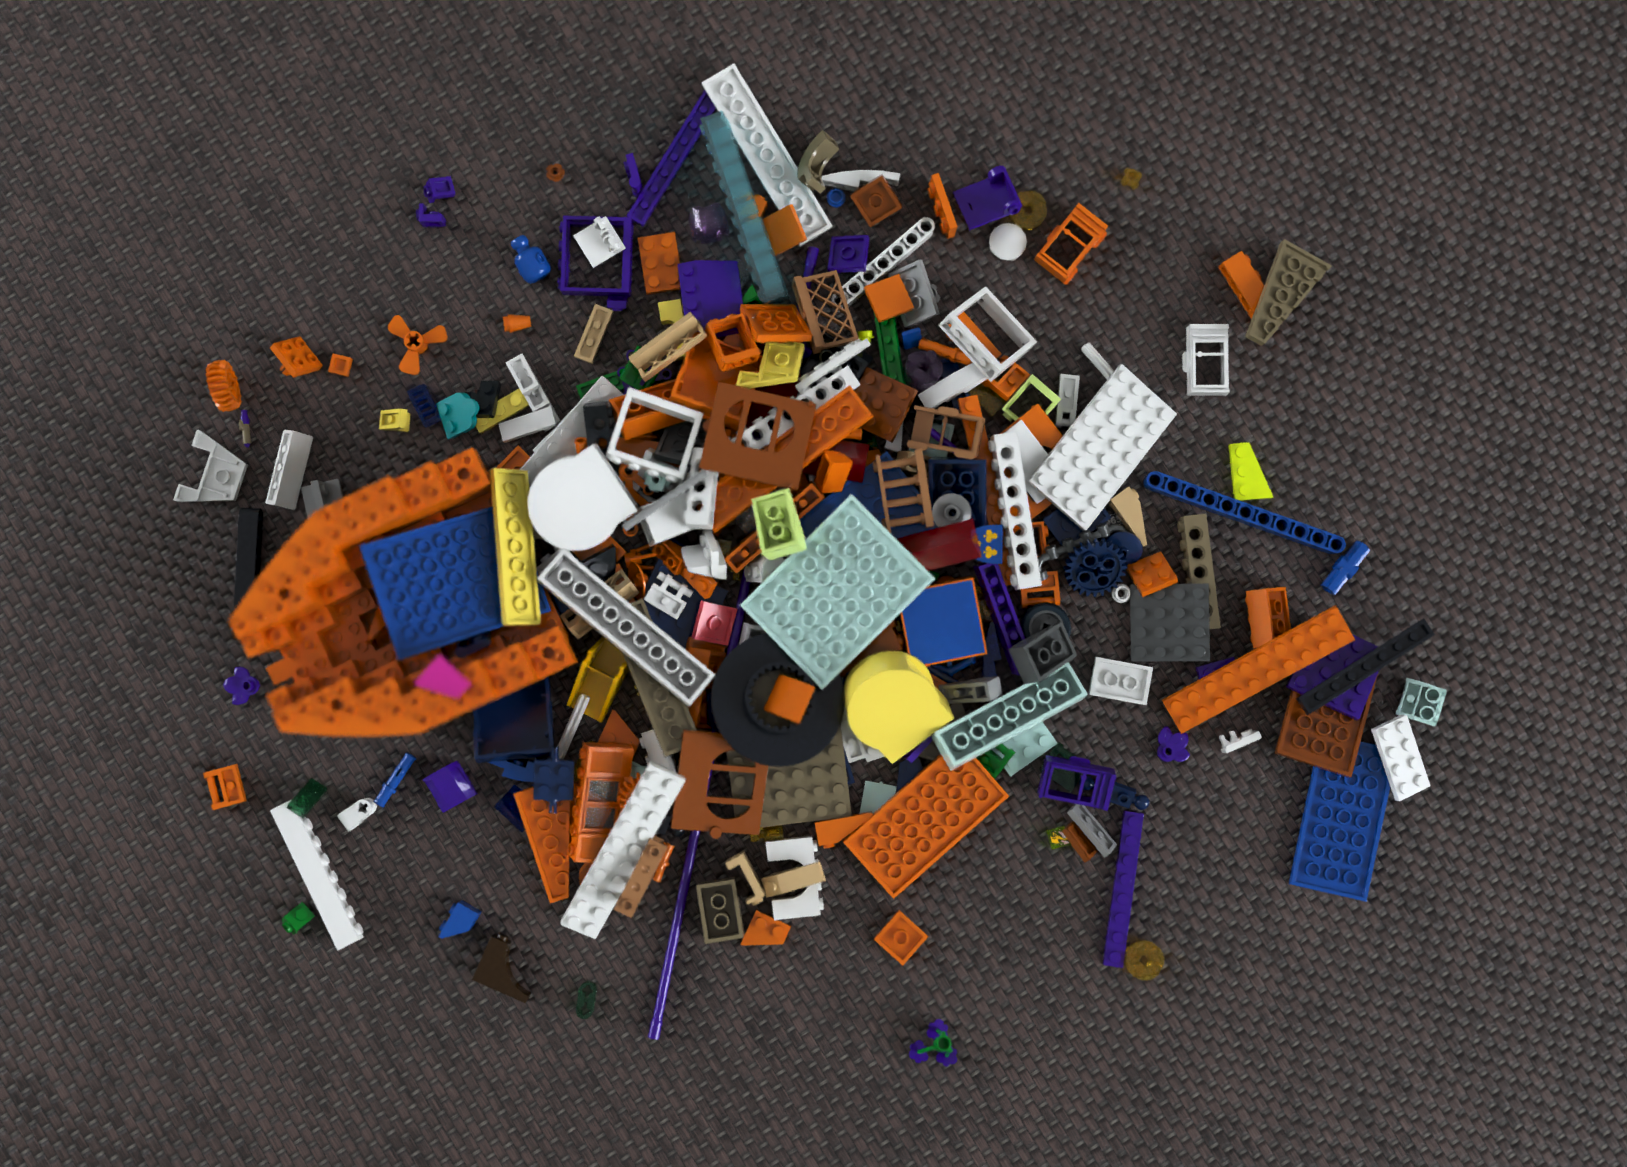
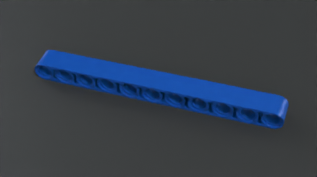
M1153 471L1143 479L1144 487L1150 491L1327 554L1339 553L1345 549V540L1338 535L1161 472ZM1150 476L1156 477L1158 481L1156 486L1149 482ZM1169 482L1175 485L1174 492L1168 490L1167 485ZM1187 489L1192 490V499L1186 496L1185 492ZM1205 495L1211 498L1210 505L1205 504ZM1223 502H1227L1229 504L1228 511L1223 510ZM1241 508L1246 509V518L1240 515ZM1259 515H1263L1265 517L1264 524H1261L1258 521ZM1277 521L1282 522V531L1278 530L1276 526ZM1296 527L1301 530L1300 537L1295 535ZM1314 534L1319 536L1318 544L1313 541ZM1332 540L1336 541L1338 545L1336 550L1331 547Z

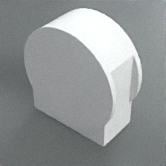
M596 442L577 455L562 457L545 467L533 481L528 495L529 516L536 531L550 544L572 551L589 549L602 543L611 535L618 523L639 509L638 504L607 458H605Z

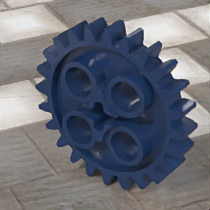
M1095 538L1093 543L1087 539L1086 545L1079 542L1080 548L1073 547L1075 553H1068L1070 559H1065L1067 566H1064L1066 572L1064 575L1068 579L1069 586L1072 585L1074 591L1078 589L1080 595L1085 591L1086 597L1090 593H1093L1094 597H1096L1097 592L1104 596L1105 590L1111 593L1110 587L1118 588L1116 582H1123L1121 576H1126L1124 569H1127L1125 563L1127 560L1122 549L1120 550L1117 544L1114 545L1111 540L1106 544L1105 538H1102L1101 542H1098L1097 538Z

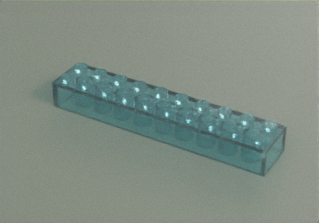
M721 110L700 118L702 122L699 125L701 133L709 142L706 143L708 153L715 160L712 162L714 170L721 177V180H718L722 192L724 191L727 194L728 198L725 199L728 210L733 212L734 216L731 219L734 227L740 232L738 240L741 247L743 246L746 249L747 253L744 254L745 260L753 269L750 272L753 282L759 287V290H757L759 300L765 304H776L790 299L762 215L760 217L758 215L759 210L755 201V195L728 117Z

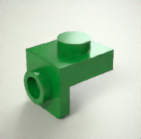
M301 902L283 917L282 926L288 933L291 932L295 935L315 915Z

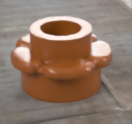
M558 163L551 164L546 169L547 178L554 182L562 180L565 175L564 169Z

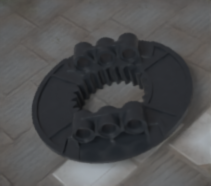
M761 634L742 642L725 657L713 681L711 707L720 734L738 754L761 765L786 767L800 764L813 758L832 741L840 727L844 714V688L841 677L838 674L822 690L768 634ZM788 669V674L794 672L796 679L801 678V682L814 686L815 690L800 724L794 723V725L790 724L787 728L782 726L780 729L775 725L771 728L770 723L764 725V719L758 720V713L752 712L755 707L749 705L753 701L749 697L753 693L751 689L755 686L754 682L765 673L779 670L784 672Z

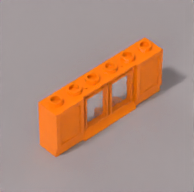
M583 742V748H580L579 758L581 759V764L577 769V778L579 780L578 786L575 787L576 805L572 809L574 821L570 826L572 838L571 844L568 845V855L574 862H594L623 810L619 806L621 801H619L618 796L621 795L620 788H625L623 782L627 781L630 783L629 777L631 775L634 748L628 744Z

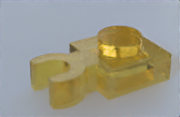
M783 825L760 827L759 835L750 834V839L752 842L759 841L764 838L765 842L784 840Z

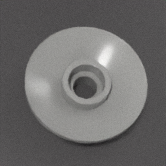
M955 493L945 494L939 497L933 505V520L938 527L969 520L971 518L970 505L961 495ZM951 509H954L956 511L955 516H951L949 514V511Z

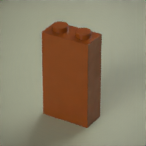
M896 619L839 673L840 677L846 676V673L850 672L856 664L870 655L884 651H901L905 649L904 637L901 633L898 634L896 629L898 626Z

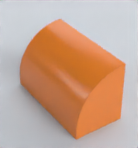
M824 451L814 478V482L821 493L842 492L853 463L849 457L837 451Z

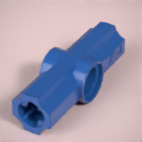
M1356 540L1345 555H1342L1334 563L1333 570L1321 584L1323 589L1332 595H1336L1344 583L1351 579L1358 571V565L1370 551L1368 546Z

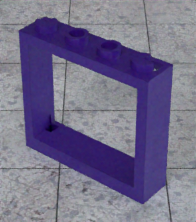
M563 216V222H560L559 226L560 233H562V240H559V252H562V257L558 260V270L561 271V278L557 280L558 289H560L563 295L631 297L632 217H607L612 227L624 228L623 244L626 249L623 250L622 289L569 287L571 226L588 227L595 223L593 220L599 216Z

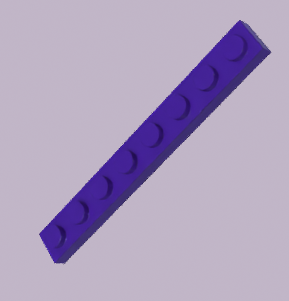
M705 90L627 214V217H632L633 222L642 227L648 221L716 111V107Z
M1123 811L1103 965L1123 968L1144 813Z

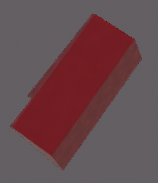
M841 440L829 449L840 452L853 461L846 480L863 483L870 445ZM823 454L804 467L801 473L815 476Z
M973 519L897 538L904 548L927 571L982 557Z

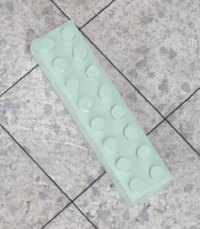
M1068 662L1042 681L1024 684L936 731L932 735V739L950 771L1076 704L1088 694Z

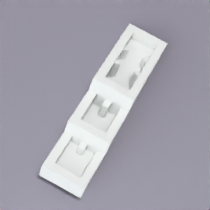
M881 170L842 171L823 175L822 181L825 186L854 192L859 189V186H864L881 174H883L888 184L898 186L900 173Z
M523 354L506 362L514 380L533 412L552 406ZM554 409L555 416H556V420H557V424H558L561 420L559 419V417H558V415H557V413H556V411H555V409Z
M971 363L932 385L918 396L924 407L935 409L944 402L948 403L961 393H967L985 381L987 377L974 363Z

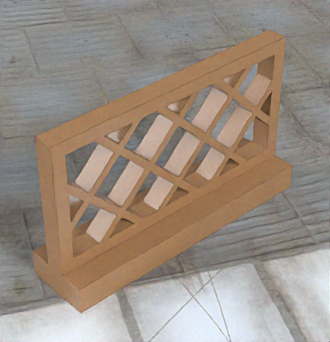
M837 270L803 278L801 275L793 278L792 289L800 314L812 333V339L809 342L813 354L821 353V350L846 345L859 339ZM825 278H834L835 285L833 288L823 283ZM807 282H814L818 285L815 292L807 288ZM820 287L830 291L827 298L817 294ZM832 293L840 297L839 305L829 301ZM814 297L824 302L821 309L812 305ZM826 304L836 309L832 316L822 311ZM837 311L846 315L844 323L834 318ZM819 315L829 319L826 327L818 323ZM832 321L842 326L838 333L828 329ZM843 328L851 331V338L846 339L840 335ZM825 332L835 337L833 342H824L823 335Z

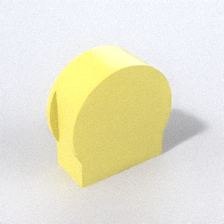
M884 651L870 655L856 664L845 680L843 687L844 704L853 733L866 745L878 749L892 764L954 719L947 698L934 685L928 668L918 658L908 653Z

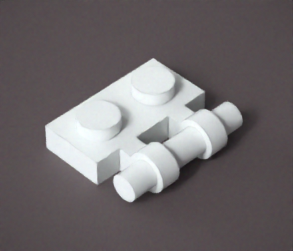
M660 571L657 579L662 581L661 586L653 583L643 600L673 618L678 619L687 604L681 600L682 595L684 594L690 598L694 591L687 588L688 585L681 584L672 579L673 576L670 574L666 575ZM668 585L677 590L676 595L666 591Z

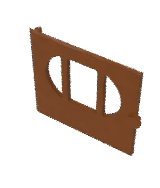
M718 382L710 420H706L703 423V429L707 434L699 469L798 490L816 404L812 401L805 402ZM744 401L736 441L733 443L726 435L724 419L726 413L733 405ZM751 402L777 408L768 451L741 445ZM786 411L793 421L794 435L787 447L779 452H774L782 412Z
M683 730L681 733L682 744L678 774L685 777V782L674 800L670 828L709 831L714 839L719 838L722 832L759 835L768 766L755 763L754 767L712 763L720 754L734 749L728 745L720 733ZM710 770L755 773L752 798L707 796ZM707 803L747 805L749 808L737 817L721 818L708 809Z

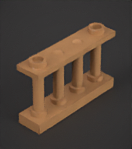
M914 450V455H911V458L881 462L880 455H877L876 461L872 462L874 473L878 472L885 516L884 519H881L882 525L890 533L891 527L917 523L925 524L926 529L934 528L923 450ZM910 465L917 468V474L914 477L883 481L882 470ZM914 484L920 488V493L917 496L886 500L885 489ZM912 504L922 505L923 513H920V515L889 520L888 508Z
M654 835L653 839H649L623 892L616 902L614 910L632 918L668 846L663 844V838Z

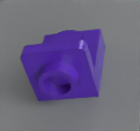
M451 176L430 178L424 186V195L426 198L428 197L429 203H434L435 199L454 197L456 194Z
M419 203V209L416 210V218L423 227H446V219L442 214L436 211H431L427 214L426 206L423 203Z

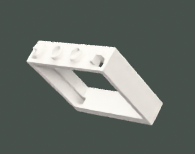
M986 286L949 313L938 325L990 382L1037 343ZM976 302L1020 348L1002 364L957 317Z
M628 388L605 458H608L614 464H626L629 469L639 471V469L644 470L649 476H661L667 482L680 483L683 479L704 413ZM630 402L693 423L678 471L615 450Z

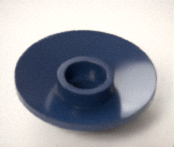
M1121 531L1107 538L1106 544L1111 540L1114 545L1117 544L1120 550L1126 551L1124 553L1127 560L1125 562L1126 565L1133 564L1140 559L1143 546L1136 535Z

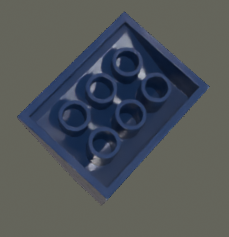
M933 457L928 459L931 509H933V505L939 497L955 493L968 501L971 508L970 519H973L975 529L986 526V460H971L960 457ZM951 509L949 511V514L951 516H955L956 511L954 509Z

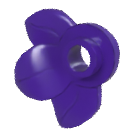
M235 667V676L227 678L223 683V687L228 693L233 694L232 704L241 705L248 701L250 695H254L259 690L260 683L255 677L250 676L246 668Z
M1168 726L1160 731L1158 734L1159 747L1157 749L1159 759L1164 762L1172 760L1183 762L1187 760L1190 756V753L1184 749L1188 744L1187 733L1181 734L1178 732L1173 735ZM1165 749L1169 750V755L1165 753Z

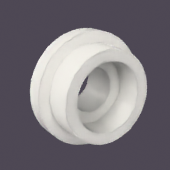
M1117 584L1118 588L1113 587L1112 598L1118 603L1127 602L1130 599V588L1125 584ZM1119 590H1122L1124 592V595L1122 597L1118 596Z

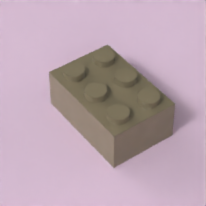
M736 877L697 883L696 889L705 944L744 938L745 933Z

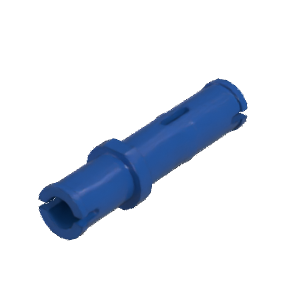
M408 752L405 753L387 782L382 784L383 788L373 800L374 803L384 807L391 795L396 793L397 786L416 760L413 755Z

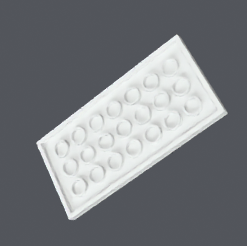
M1120 364L1027 482L1080 529L1086 531L1177 413L1123 364Z

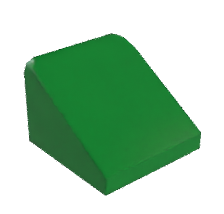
M751 285L743 297V304H762L763 302L758 292Z

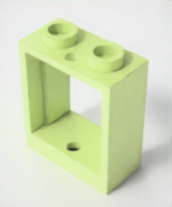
M1032 374L1002 408L1004 411L1002 415L1010 422L1013 419L1016 421L1019 418L1009 408L1030 384L1052 401L1044 411L1047 415L1061 398Z

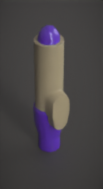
M241 410L239 430L242 431L243 444L248 448L251 444L250 422L247 410Z

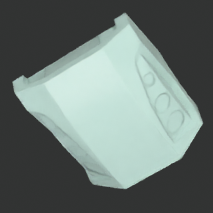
M1406 678L1395 715L1404 714L1407 715L1408 719L1436 727L1447 690Z

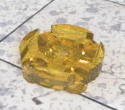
M1035 191L1019 192L1018 196L1022 207L1017 214L1009 215V217L1018 227L1032 230L1041 225L1047 215L1045 199ZM1031 206V212L1033 213L1025 214L1023 207Z
M1139 940L1126 948L1124 963L1126 969L1134 977L1140 980H1151L1157 977L1163 968L1164 955L1161 949L1153 942ZM1142 955H1145V957H1149V960L1146 961V965H1143L1142 962H1139V959H1141Z

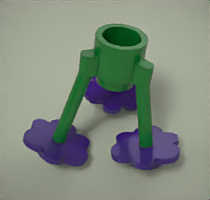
M936 1019L934 1023L930 1022L927 1036L933 1038V1045L927 1047L924 1046L921 1040H917L915 1044L910 1045L909 1057L915 1059L916 1063H921V1061L928 1060V1051L936 1050L938 1053L936 1061L938 1063H943L945 1067L949 1066V1064H955L957 1062V1050L952 1049L951 1040L947 1036L948 1026L941 1019Z

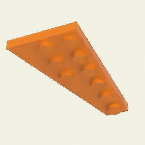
M533 786L515 792L514 797L549 902L553 903L569 898L570 857L568 855V845L570 844V800L558 801L557 813H553L554 806H552V813H549V801L533 800Z

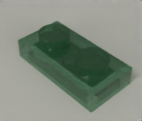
M311 778L289 802L287 809L304 818L327 792V788Z

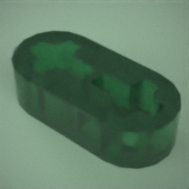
M592 981L583 982L578 991L576 1014L581 1019L590 1018L594 1012L597 986ZM589 985L593 992H590L588 998H585L586 991H583V988ZM585 1002H588L587 1009H590V1011L583 1014L580 1008L584 1006Z

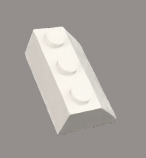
M654 730L641 733L642 737L639 740L642 749L646 748L648 756H645L647 765L649 762H653L678 774V766L674 754L666 758L664 757Z

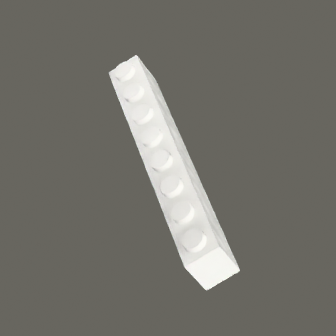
M297 798L271 809L270 812L338 951L363 938V928L356 922L354 918L355 912L346 902V893L339 887L337 883L338 877L329 866V858L320 848V839L314 835L312 831L313 825L308 818L306 819L303 813V804Z

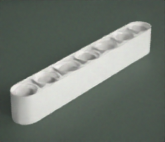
M925 217L920 219L866 266V272H858L842 286L848 307L865 294V286L880 281L933 235L935 223L931 218ZM928 225L931 230L925 232L921 229V226ZM908 237H914L916 239V243L910 244L907 242L906 239ZM894 249L901 250L902 255L895 256L893 255L892 251ZM884 261L888 266L882 269L878 266V263ZM870 273L874 278L871 281H867L863 276ZM855 285L859 288V291L852 293L849 288ZM833 294L831 302L835 303V300L840 297Z

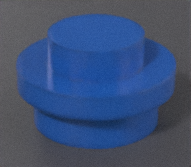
M834 188L828 192L827 202L830 206L837 208L844 204L846 197L841 189Z

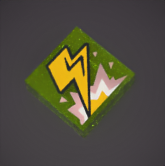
M1065 825L1046 830L1052 850L1070 845V842L1062 832Z

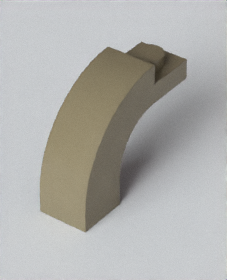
M823 129L805 150L797 171L798 180L812 191L816 190L820 194L826 189L822 181L823 169L830 158L839 150L836 141Z

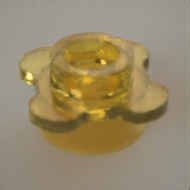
M1126 168L1124 170V177L1120 181L1121 185L1137 189L1142 173Z

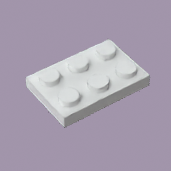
M1095 657L1088 695L1147 705L1153 667Z

